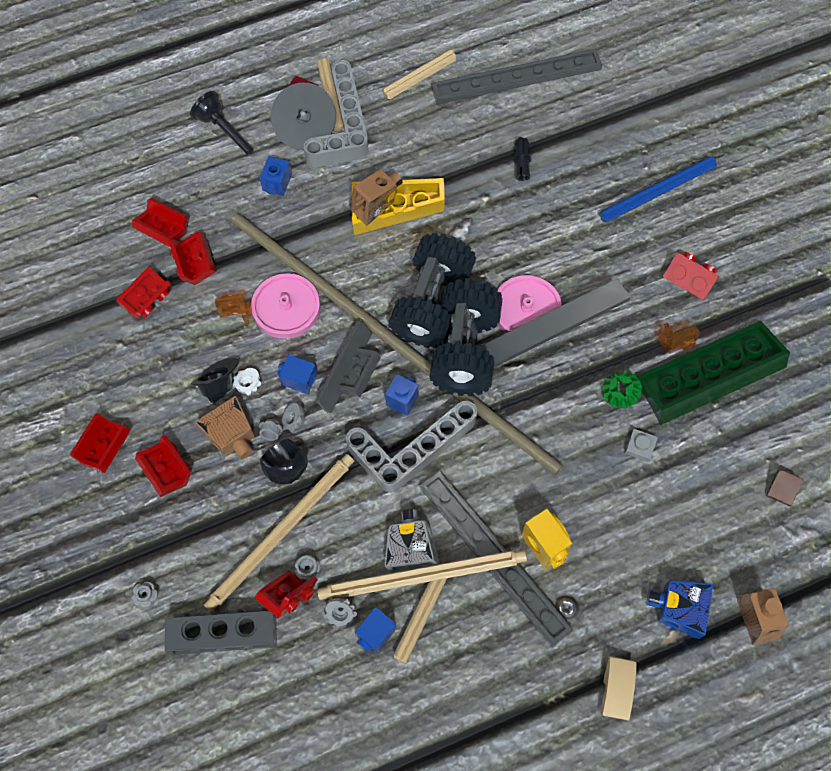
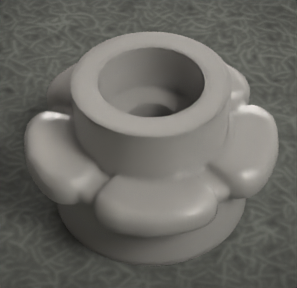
M267 419L259 424V434L266 440L275 441L283 432V428L277 420Z
M312 555L302 556L295 562V574L299 579L309 580L313 576L316 577V573L320 571V564ZM306 566H309L310 569H309V570H305V567H306Z
M151 582L139 583L133 589L132 601L135 605L147 608L156 601L158 591ZM144 592L147 593L145 597L142 596Z

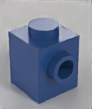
M268 156L260 176L263 191L271 195L278 194L284 196L292 176L290 161Z
M288 354L286 361H282L279 365L277 374L281 385L309 394L318 372L316 364Z
M396 374L385 394L386 406L408 416L419 397V385L408 376L401 377Z
M375 607L355 631V635L358 638L356 643L367 653L372 650L377 654L397 630V625Z

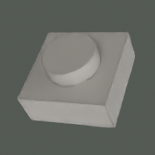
M633 429L625 454L649 462L658 437Z

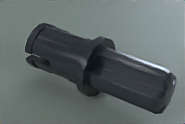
M519 137L515 141L516 156H514V162L516 163V179L524 181L525 175L527 181L530 179L529 163L531 162L529 141L527 138Z

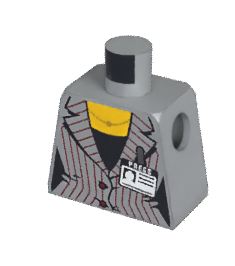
M403 510L401 512L402 523L391 525L388 530L385 567L393 573L440 564L431 527L425 521H417V510Z

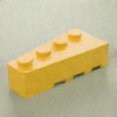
M444 178L402 180L403 183L396 188L393 204L367 226L352 212L354 236L443 212L445 203ZM352 182V193H353V186H355V185L358 184L359 182Z

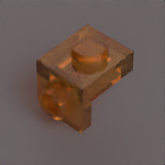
M243 293L236 295L227 294L215 299L216 309L220 318L242 314L245 325L250 324L249 316L253 315L250 301H245Z
M665 323L658 333L660 344L666 347L669 354L680 349L685 351L692 348L696 344L700 332L696 325L674 334L669 324Z

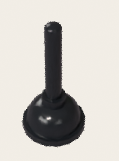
M209 91L199 97L191 108L190 116L204 123L212 122L214 125L217 124L247 155H250L253 152V148L223 119L219 95L215 91Z

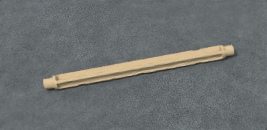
M348 454L341 460L336 461V464L217 590L209 595L210 598L204 603V606L209 611H214L219 605L222 606L228 596L340 477L349 471L348 468L353 464L354 460Z
M511 550L328 584L327 587L318 588L319 600H332L334 598H344L517 566V563L527 562L525 550L515 552Z

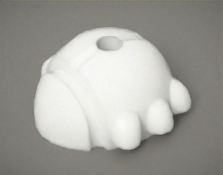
M254 368L238 371L237 376L233 377L232 387L248 396L256 392L257 388L261 386L259 373Z

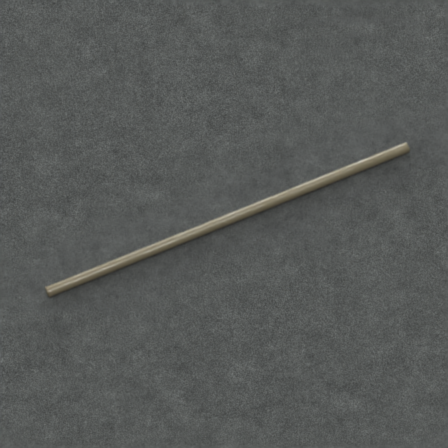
M239 213L233 216V224L298 275L310 281L316 289L357 321H363L371 332L430 377L431 363ZM453 393V396L461 402H472L477 408V415L551 473L556 475L563 466L477 398L467 394L458 396V393Z

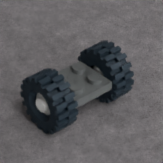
M432 233L431 236L426 234L419 242L413 258V265L416 266L415 269L417 271H420V279L417 286L413 288L412 296L407 298L401 297L396 301L388 322L389 328H392L391 331L398 333L397 336L405 338V341L408 343L413 342L418 346L423 345L424 348H429L430 346L437 348L440 345H445L452 327V315L448 314L446 309H441L440 304L444 288L450 282L455 284V281L458 279L465 282V278L470 277L476 261L475 252L471 251L472 248L469 245L464 246L465 242L462 240L456 241V237L451 236L448 238L446 234L441 233L438 236L437 233Z
M465 278V282L458 279L455 281V284L450 282L448 287L445 286L441 309H446L448 314L452 315L451 328L453 329L452 334L448 336V343H446L445 347L440 345L438 350H434L430 369V381H433L435 387L439 386V390H448V394L458 393V396H463V394L474 396V393L480 395L483 391L487 392L489 387L491 388L494 357L489 355V351H482L481 346H476L477 334L482 333L483 329L487 332L491 330V327H497L501 317L502 294L497 292L498 288L495 286L490 287L488 282L482 284L479 279L473 282L470 278Z

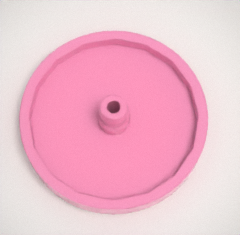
M278 274L266 279L259 285L252 297L251 309L256 324L263 332L276 338H294L304 334L315 324L320 313V300L316 288L306 278L296 274Z
M523 275L511 278L503 283L497 291L501 292L503 298L500 322L497 325L506 334L562 306L560 296L549 282L539 277Z

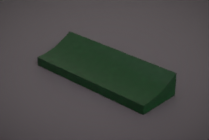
M758 321L636 377L641 382L642 393L653 409L660 425L787 368L790 352L762 321Z

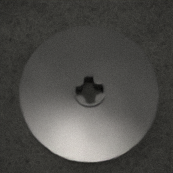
M296 83L286 87L276 97L271 109V124L276 136L284 144L293 149L304 150V143L308 139L332 134L336 124V108L331 97L321 87L311 83ZM302 111L309 114L306 116L307 121L305 122L298 119L301 117L300 113Z

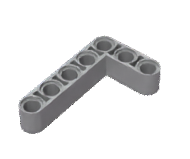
M337 60L332 64L333 82L344 132L314 137L305 141V158L307 164L311 167L365 158L369 153L368 137L351 65L346 60Z
M470 401L458 403L392 459L364 429L358 427L349 430L346 435L348 451L385 492H396L474 427L477 418V408ZM466 412L472 417L463 419L460 417V414ZM443 428H451L453 433L446 435L441 430ZM355 439L364 440V443L360 446L352 444ZM425 443H432L435 446L432 450L422 448ZM376 456L380 458V461L376 464H371L368 462V459ZM409 458L416 461L412 466L403 464L404 460ZM388 474H393L397 479L393 482H386L384 477Z

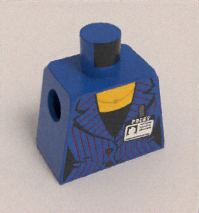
M669 581L665 585L663 592L649 590L646 605L660 608V623L700 639L706 635L713 584Z

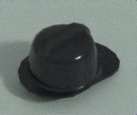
M227 358L214 363L197 379L192 381L191 385L198 386L201 394L207 397L211 403L217 402L232 389L231 372L238 366L239 359Z

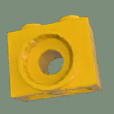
M546 509L525 523L521 537L545 570L551 566L553 569H556L566 562L565 558L570 554L569 549L572 542L565 527L553 513Z

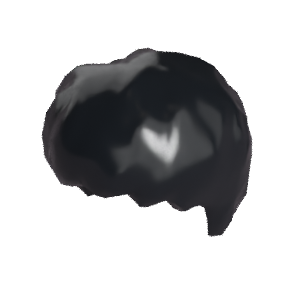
M284 439L269 448L261 456L260 465L263 473L271 482L275 484H292L295 480H299L302 473L306 471L308 459L298 445L290 439Z

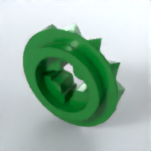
M625 370L622 372L614 371L611 376L606 377L602 386L603 397L613 407H630L641 396V382L634 373L632 374ZM618 382L622 383L623 386L628 385L625 388V397L620 391H615L618 389Z

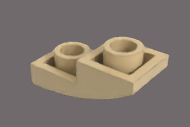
M614 656L608 657L603 680L606 686L600 713L603 716L629 721L635 689L636 661Z

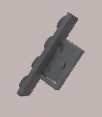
M363 321L356 322L316 398V402L327 413H332L341 394L361 397L381 358L377 351L365 349L372 332Z

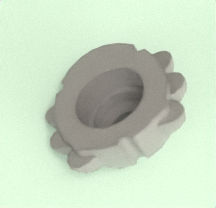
M298 403L288 405L282 417L283 426L290 430L291 433H294L305 422L304 409Z
M334 598L327 603L324 618L328 619L330 624H335L339 628L348 622L350 623L352 618L357 616V612L354 610L355 606L350 604L348 599Z

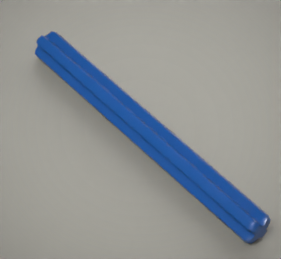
M713 156L707 157L600 211L601 220L609 222L716 168L715 158Z

